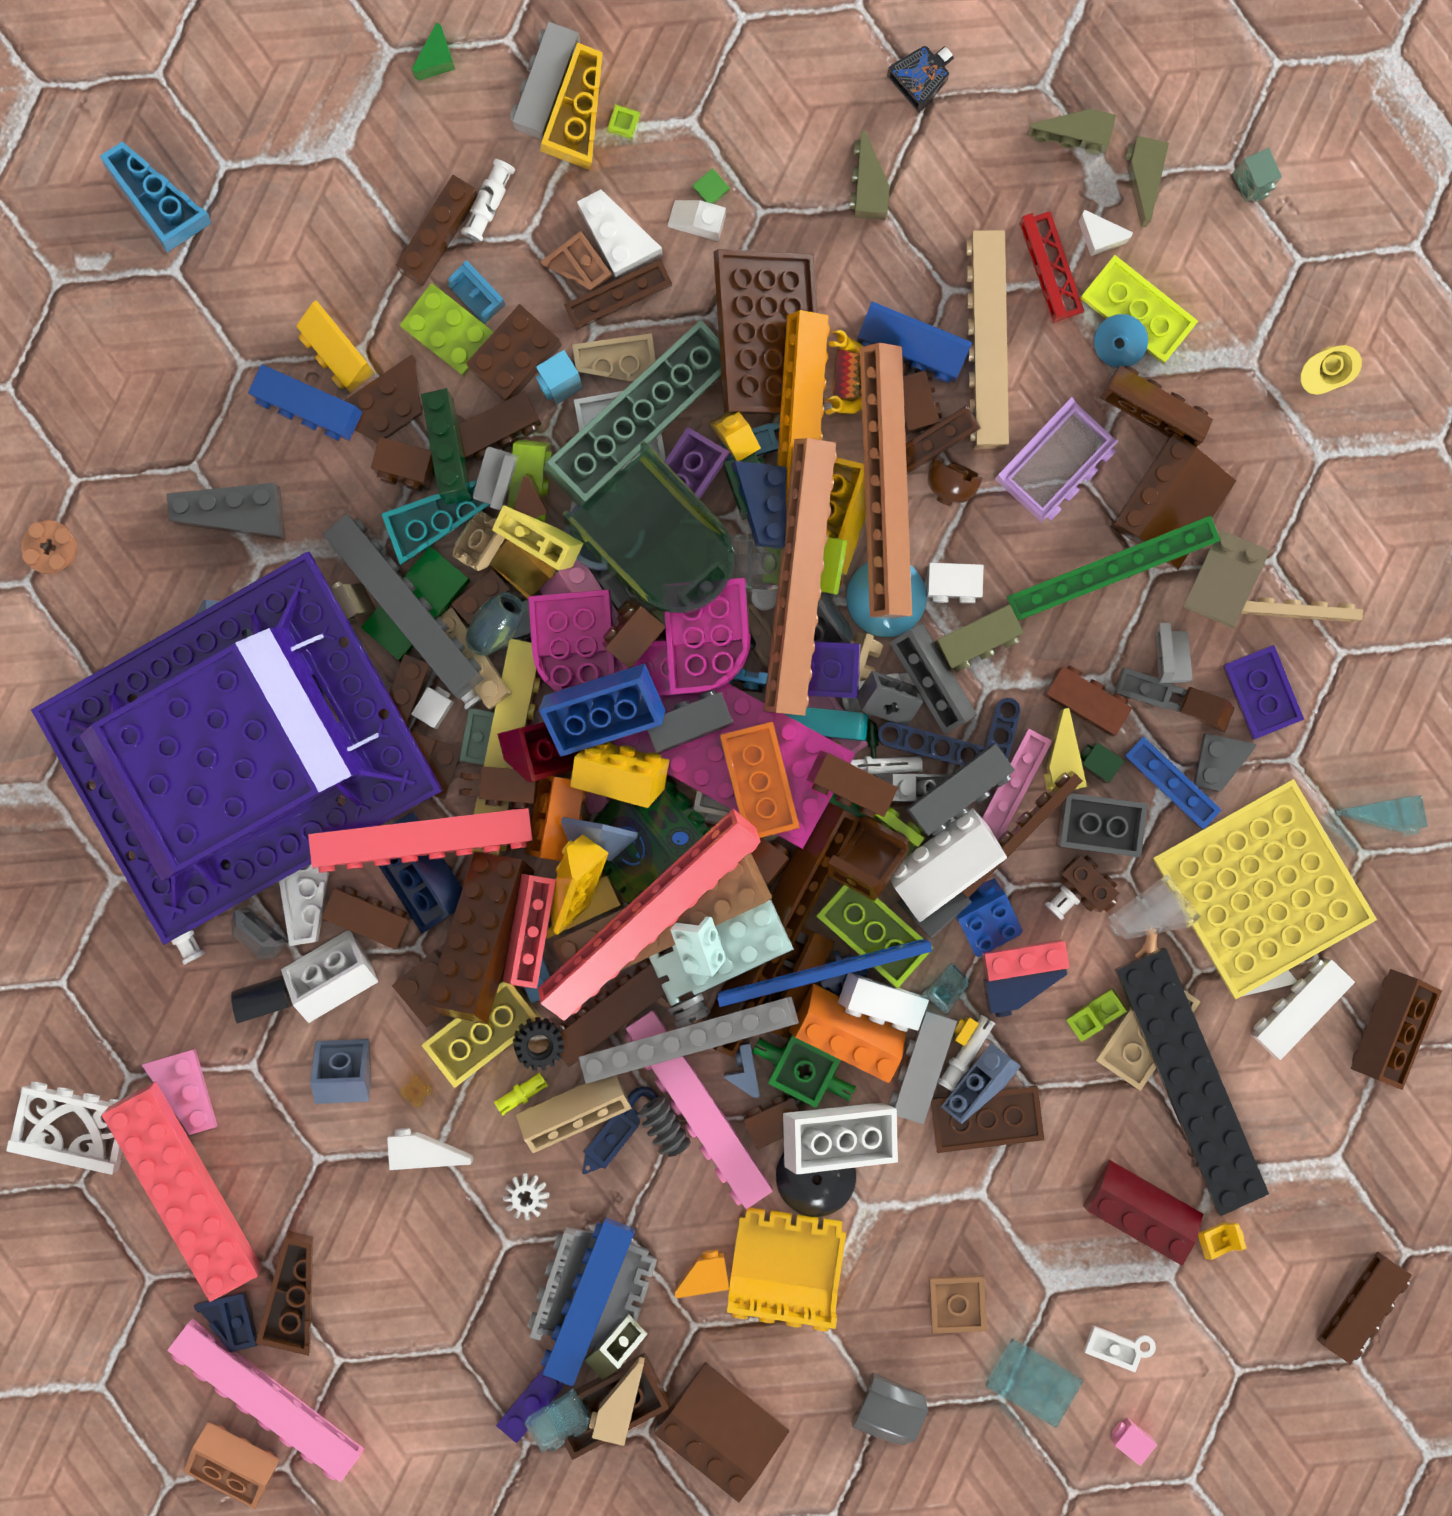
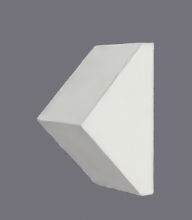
M1084 210L1078 221L1091 256L1127 244L1133 232Z

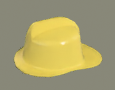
M1347 345L1328 346L1322 349L1319 353L1309 358L1302 368L1301 384L1303 388L1311 394L1318 395L1352 382L1358 376L1362 367V359L1359 352Z

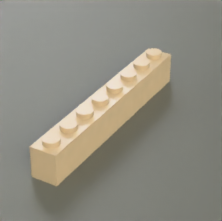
M1005 230L973 231L970 239H966V256H970L971 266L966 267V282H971V292H967L966 303L967 309H971L972 318L967 320V335H972V345L967 354L968 362H972V372L968 373V388H973V399H969L968 406L981 429L970 435L969 441H974V449L1006 448L1009 445Z

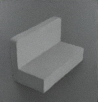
M487 447L473 493V499L491 504V508L501 510L502 506H505L519 456L493 447Z
M1159 623L1155 633L1159 683L1191 682L1192 668L1188 632L1171 631V623Z

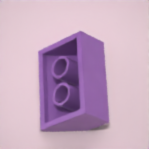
M687 427L658 471L692 505L696 506L730 455V452ZM688 511L682 520L686 521L691 512Z

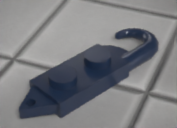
M644 1086L634 1089L627 1096L632 1109L606 1121L583 1150L585 1156L582 1174L585 1175L600 1168L605 1169L639 1127L640 1118L637 1117L638 1113L633 1106L642 1096H649L652 1100L658 1097L653 1089Z

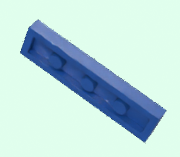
M1144 736L1124 755L1137 770L1201 830H1204L1222 811Z

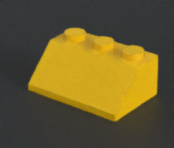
M315 300L296 325L301 332L298 338L307 349L312 346L318 354L314 357L323 369L329 366L334 373L331 379L340 390L346 387L352 393L372 377L375 372L323 307Z
M583 834L574 842L571 840L565 845L562 850L563 860L556 868L558 874L550 917L553 932L557 935L589 907L608 856L606 850Z

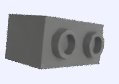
M871 671L860 688L857 698L861 711L869 716L875 715L886 719L888 722L905 726L909 725L923 704L921 694L915 685L875 671Z

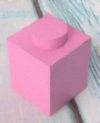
M1128 1418L1124 1422L1120 1421L1112 1430L1113 1436L1110 1439L1113 1444L1139 1466L1144 1463L1157 1446L1150 1435Z

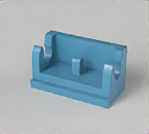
M467 260L448 278L450 281L447 284L449 288L484 324L506 305L504 299Z

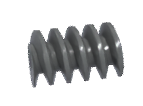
M659 1096L645 1104L642 1110L638 1112L637 1117H647L642 1126L645 1128L652 1126L647 1135L650 1137L657 1135L652 1143L655 1146L662 1144L657 1150L658 1154L667 1153L668 1157H672L686 1150L691 1141L685 1137L686 1132L680 1128V1121L675 1119L676 1115L674 1111L670 1110V1104L665 1101V1096Z

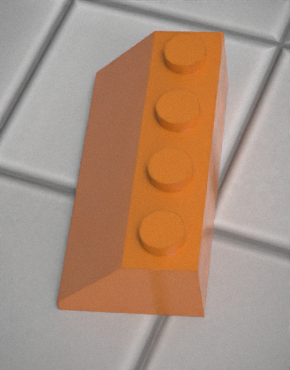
M813 983L797 1013L799 1023L791 1025L789 1032L794 1037L890 1083L902 1059L906 1032L892 1027L893 1023L885 1021L884 1025L869 1020V1015L866 1014L856 1017L846 1013V1008L838 1003L840 996Z

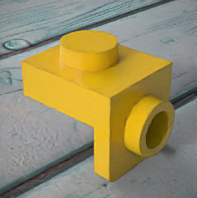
M1221 1222L1198 1233L1204 1257L1207 1260H1213L1232 1250L1242 1251L1246 1249L1244 1235L1238 1223Z

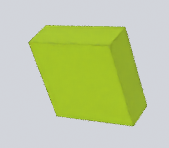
M615 104L607 132L633 140L641 116L640 112Z

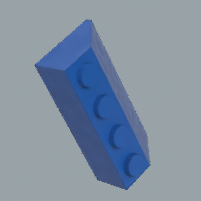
M873 301L870 304L857 341L863 347L876 343L902 346L903 362L910 364L909 367L916 372L927 371L934 374V378L943 383H949L950 381L955 383L972 344L968 340Z

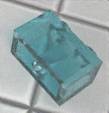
M573 1388L527 1417L525 1426L542 1453L548 1449L552 1452L560 1448L565 1443L564 1439L573 1434L574 1437H577L588 1429L587 1425L590 1423L591 1416Z

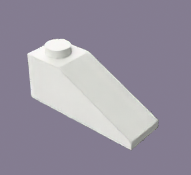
M410 1128L395 1129L394 1134L387 1137L389 1170L471 1165L474 1161L472 1154L422 1133L411 1132Z

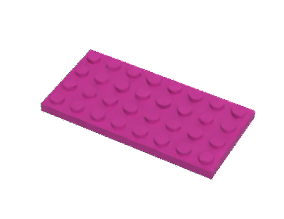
M727 683L721 688L716 689L715 693H722L734 725L661 753L662 758L669 759L667 774L739 813L720 735L773 722L800 826L799 829L776 835L803 849L834 794L828 791L827 795H824L812 789L814 783L806 780L820 750L848 763H851L855 753L783 713L764 711L763 702ZM703 693L659 697L666 710V714L675 710L674 705L689 700L691 704L701 700L699 696ZM648 730L616 739L613 743L618 746H632L636 751L644 753H656Z

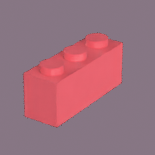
M1063 940L982 953L985 978L988 981L1069 968L1066 943Z

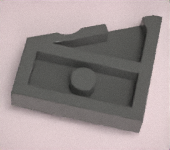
M1206 733L1203 734L1194 784L1200 788L1222 791L1255 749L1256 744Z

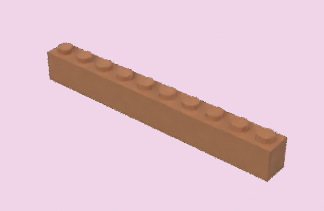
M876 343L860 348L870 617L894 619L912 616L902 346Z
M811 438L794 439L785 520V547L782 548L764 711L805 716V711L809 704L807 694L808 685L812 677L811 659L815 651L814 633L818 624L817 606L821 597L820 580L824 570L823 554L828 538L826 527L827 519L831 512L829 505L830 492L834 486L832 478L833 466L837 459L835 442Z

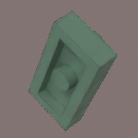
M469 708L460 761L484 765L495 712Z

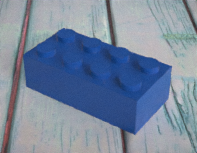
M645 663L544 695L539 708V712L560 757L660 726L666 711Z

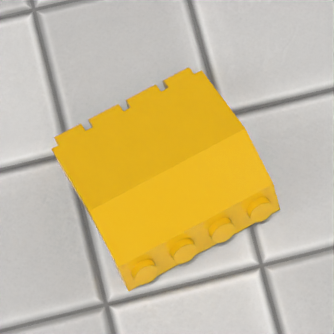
M753 1207L746 1209L745 1216L739 1217L727 1313H732L731 1316L738 1319H748V1316L759 1317V1321L764 1323H775V1320L786 1321V1325L791 1327H802V1324L812 1325L814 1330L823 1332L829 1331V1328L836 1329L837 1293L846 1240V1232L841 1231L842 1221L824 1218L822 1228H818V1217L797 1214L796 1224H792V1213L770 1210L769 1220L764 1219L765 1209Z

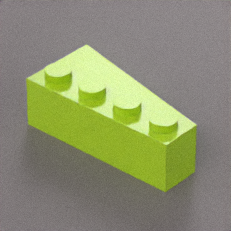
M522 439L513 443L512 454L519 457L509 488L508 507L514 509L523 477L526 474L533 476L545 500V495L549 493L550 479H547V473L543 468L552 457V452H550L551 443ZM547 513L535 519L546 522Z

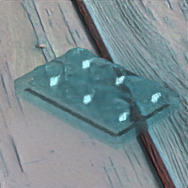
M1012 1338L985 1385L1002 1397L1057 1428L1081 1387L1083 1380Z

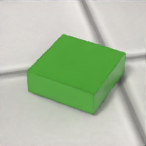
M713 168L692 185L704 202L715 204L730 191L729 186Z

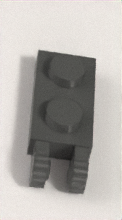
M1123 667L1114 693L1164 710L1169 709L1181 713L1179 712L1181 704L1169 702L1172 693L1185 698L1188 690L1174 686V683H1159V678Z

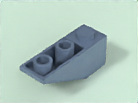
M991 1043L941 1107L962 1124L1001 1091L1021 1066Z

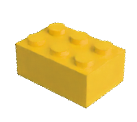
M609 741L581 750L575 756L570 787L648 808L665 789L669 759L662 758L660 754L654 752L644 753L636 751L632 746L610 744Z

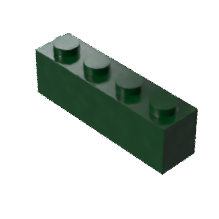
M447 388L421 394L438 493L446 505L471 500L472 495L454 399Z

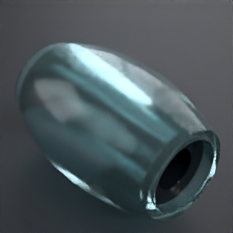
M502 592L490 598L478 609L469 623L466 633V643L473 652L481 656H487L501 649L509 642L519 628L523 617L524 606L520 599L511 593Z

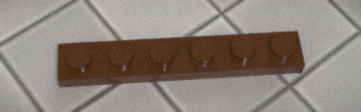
M1070 771L1068 774L1066 772L1062 773L1054 782L1056 786L1049 794L1044 792L1035 801L1037 806L1030 813L1028 811L1024 812L1017 819L1016 823L1018 825L1011 832L1007 830L1000 836L997 841L1007 858L1083 781L1073 771ZM1003 862L962 892L969 898Z

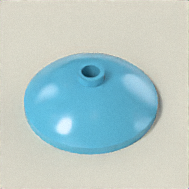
M868 562L854 573L847 588L846 602L852 619L862 630L877 637L887 638L899 636L917 624L925 610L927 596L921 576L911 565L912 616L894 619L870 617Z

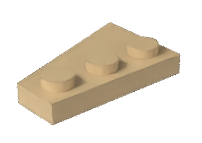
M652 333L572 344L576 370L581 373L634 382L656 361Z

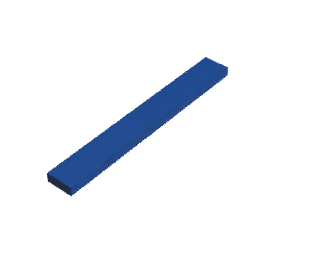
M924 938L717 992L716 996L719 1006L722 1007L932 952L930 941Z

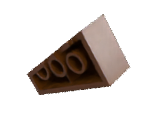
M287 1230L256 1344L309 1356L312 1315V1236Z

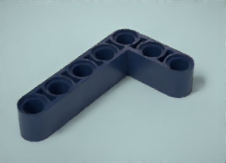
M1012 698L1002 699L995 704L984 746L894 722H888L880 726L877 731L878 742L885 747L959 767L965 764L960 757V753L964 748L971 749L974 756H976L990 744H996L1008 759L1020 716V705ZM1003 703H1008L1013 707V714L1010 718L1003 717L1000 712V707ZM887 727H891L896 731V739L893 742H887L883 739L882 732ZM997 729L1004 730L1007 735L1006 741L1003 744L997 743L993 738V734ZM912 734H917L922 738V745L919 749H913L909 746L908 739ZM938 741H943L948 746V752L945 756L937 755L934 750V746Z

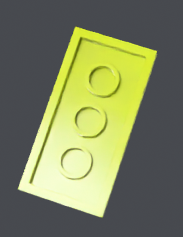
M1116 255L1113 256L1080 298L1105 319L1117 314H1127L1138 319L1144 325L1148 334L1146 352L1162 364L1169 359L1198 322V320Z

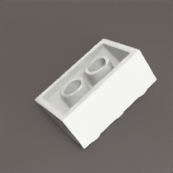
M350 930L345 931L281 969L292 1004L308 1023L378 983L369 958L354 933Z

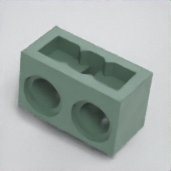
M1269 148L1244 158L1232 173L1245 202L1252 199L1255 202H1259L1270 196L1269 192L1277 188L1276 184L1282 178Z

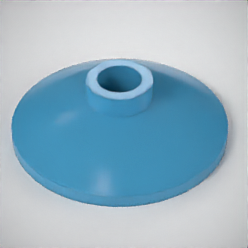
M1127 314L1113 315L1105 319L1096 330L1094 337L1095 350L1099 358L1109 366L1116 368L1120 365L1122 367H1130L1144 356L1148 347V334L1144 325L1135 317ZM1117 338L1124 340L1125 345L1123 347L1116 346L1115 340Z

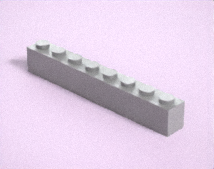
M787 997L579 1057L585 1083L587 1084L795 1025L799 1021L792 997Z

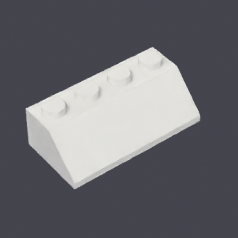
M972 808L941 833L906 857L890 880L911 912L921 922L1007 859V856L991 828Z

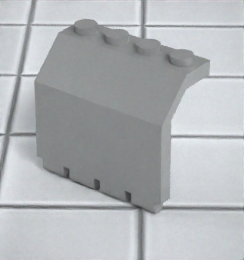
M566 1227L563 1235L558 1233L553 1247L554 1250L558 1251L555 1261L549 1259L544 1274L549 1277L546 1287L540 1286L536 1302L541 1304L538 1313L532 1311L527 1328L532 1329L530 1338L540 1341L542 1335H553L557 1323L563 1324L566 1315L561 1314L567 1298L572 1300L576 1290L571 1287L577 1273L583 1274L586 1264L581 1262L587 1247L591 1249L594 1247L596 1239L592 1238L594 1231ZM630 1243L590 1343L591 1347H595L627 1315H630L637 1322L641 1307L632 1304V1302L643 1303L650 1281L640 1277L641 1275L652 1277L657 1262L656 1257L648 1255L649 1249Z

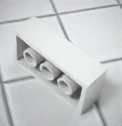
M884 1102L783 1113L784 1164L787 1169L795 1174L898 1162L897 1110Z

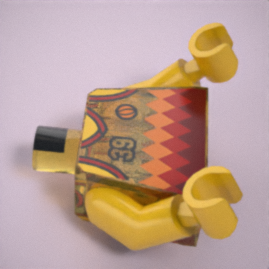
M842 330L831 331L832 334L836 335L837 342L829 341L828 345L830 347H840L841 349H837L835 356L833 396L824 400V402H830L832 408L825 410L828 415L835 412L855 414L862 410L860 348L863 345L847 337L846 333Z

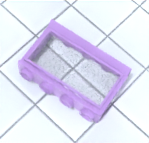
M1071 397L998 474L995 480L1041 523L1046 518L1051 521L1061 511L1058 505L1065 498L1070 501L1080 489L1077 485L1083 479L1088 482L1098 471L1095 466L1102 459L1106 463L1116 452L1113 447L1118 440H1115Z

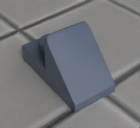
M750 1041L740 1044V1050L736 1052L738 1067L743 1066L744 1070L724 1073L723 1077L753 1098H759L760 1094Z

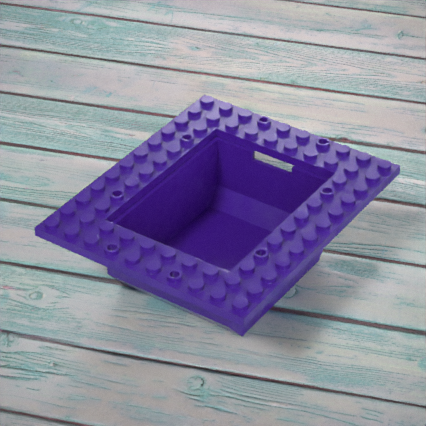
M305 552L31 709L163 945L310 865L311 854L308 834L380 826L443 791L310 552ZM247 629H250L252 631V636L247 638L245 636V631ZM343 637L349 640L347 647H343L341 644ZM313 674L315 675V677H316L317 681L319 682V684H320L322 690L324 691V693H325L326 697L328 698V700H329L331 706L333 707V709H334L336 715L338 716V718H339V720H340L339 723L337 722V720H336V718L334 717V715H333L331 709L329 708V706H328L326 700L324 699L322 693L320 692V690H319L317 684L315 683V681H314V679H313V677H312ZM133 694L136 695L137 699L131 702V696ZM382 709L388 710L389 716L387 719L381 716ZM91 780H93L96 784L94 790L91 789L89 786V782ZM340 795L344 796L346 799V803L344 805H341L338 802V797ZM130 851H133L136 855L134 860L129 857ZM225 859L231 864L229 869L223 865Z

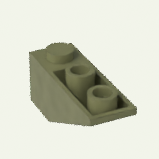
M1087 109L1032 123L1027 135L1032 136L1038 142L1053 141L1058 142L1064 148L1072 149L1079 147L1085 149V152L1089 154H1105L1109 147L1116 115Z
M861 131L860 140H855L854 156L859 157L858 166H853L852 182L857 183L856 193L851 192L850 209H855L854 218L886 220L890 186L866 131Z

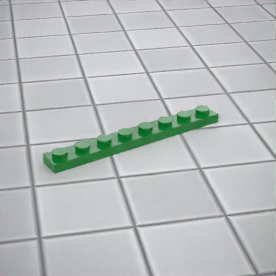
M1208 516L1009 595L1007 599L1019 621L1221 540L1212 517Z

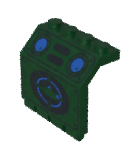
M668 775L665 789L648 808L611 798L593 821V823L638 833L637 839L612 861L606 860L603 867V872L609 875V880L618 892L622 894L628 905L711 830L704 823L705 818L692 808L690 799L676 788L677 783Z

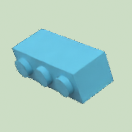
M565 350L536 366L539 375L535 378L541 391L548 401L553 399L556 405L583 389L579 373Z

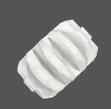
M524 1173L522 1175V1182L515 1176L512 1179L514 1186L511 1184L506 1185L505 1190L511 1194L504 1195L503 1200L512 1202L507 1206V1211H512L514 1208L517 1209L514 1215L515 1218H519L521 1212H524L525 1220H530L531 1211L536 1217H539L541 1214L539 1208H547L548 1204L542 1199L549 1198L550 1193L541 1192L547 1184L542 1182L537 1185V1175H534L532 1181H529L528 1174ZM525 1191H529L531 1193L530 1198L533 1201L529 1199L528 1202H524L522 1200L523 1195L520 1192L524 1194Z

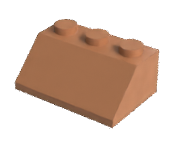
M208 1422L191 1450L184 1473L256 1509L280 1459L275 1457L271 1451L252 1445L248 1439L229 1433L223 1426Z

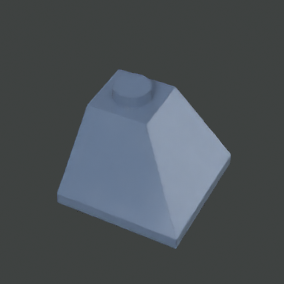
M562 817L561 820L568 841L572 840L574 842L583 834L608 852L606 859L608 861H612L638 836L637 832L566 817Z

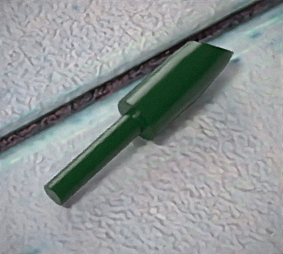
M868 719L867 743L868 747L871 748L872 759H876V746H878L877 725L874 721Z

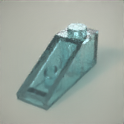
M1412 795L1335 810L1336 816L1393 832H1403V836L1419 834V828L1428 827L1422 795Z

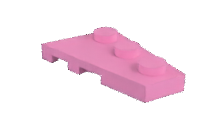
M196 1049L142 1064V1067L153 1083L157 1082L173 1112L189 1135L218 1126Z

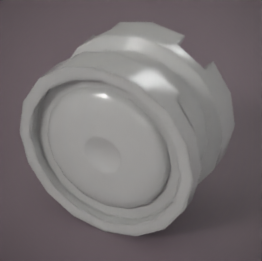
M702 993L693 995L668 1008L669 1013L674 1015V1024L677 1029L711 1013L708 1006H705L703 1003Z

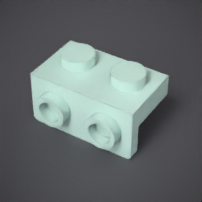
M705 917L699 925L675 923L670 930L685 973L713 977L726 958L712 917Z

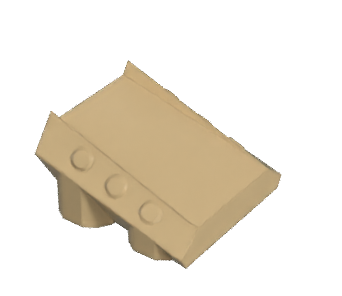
M482 511L470 519L455 542L452 553L453 557L477 571L488 567L505 539L492 530L497 519H493Z

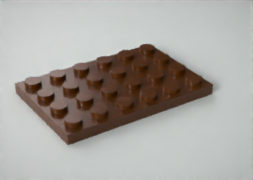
M717 249L713 254L724 413L781 414L787 315L799 310L818 313L814 254Z

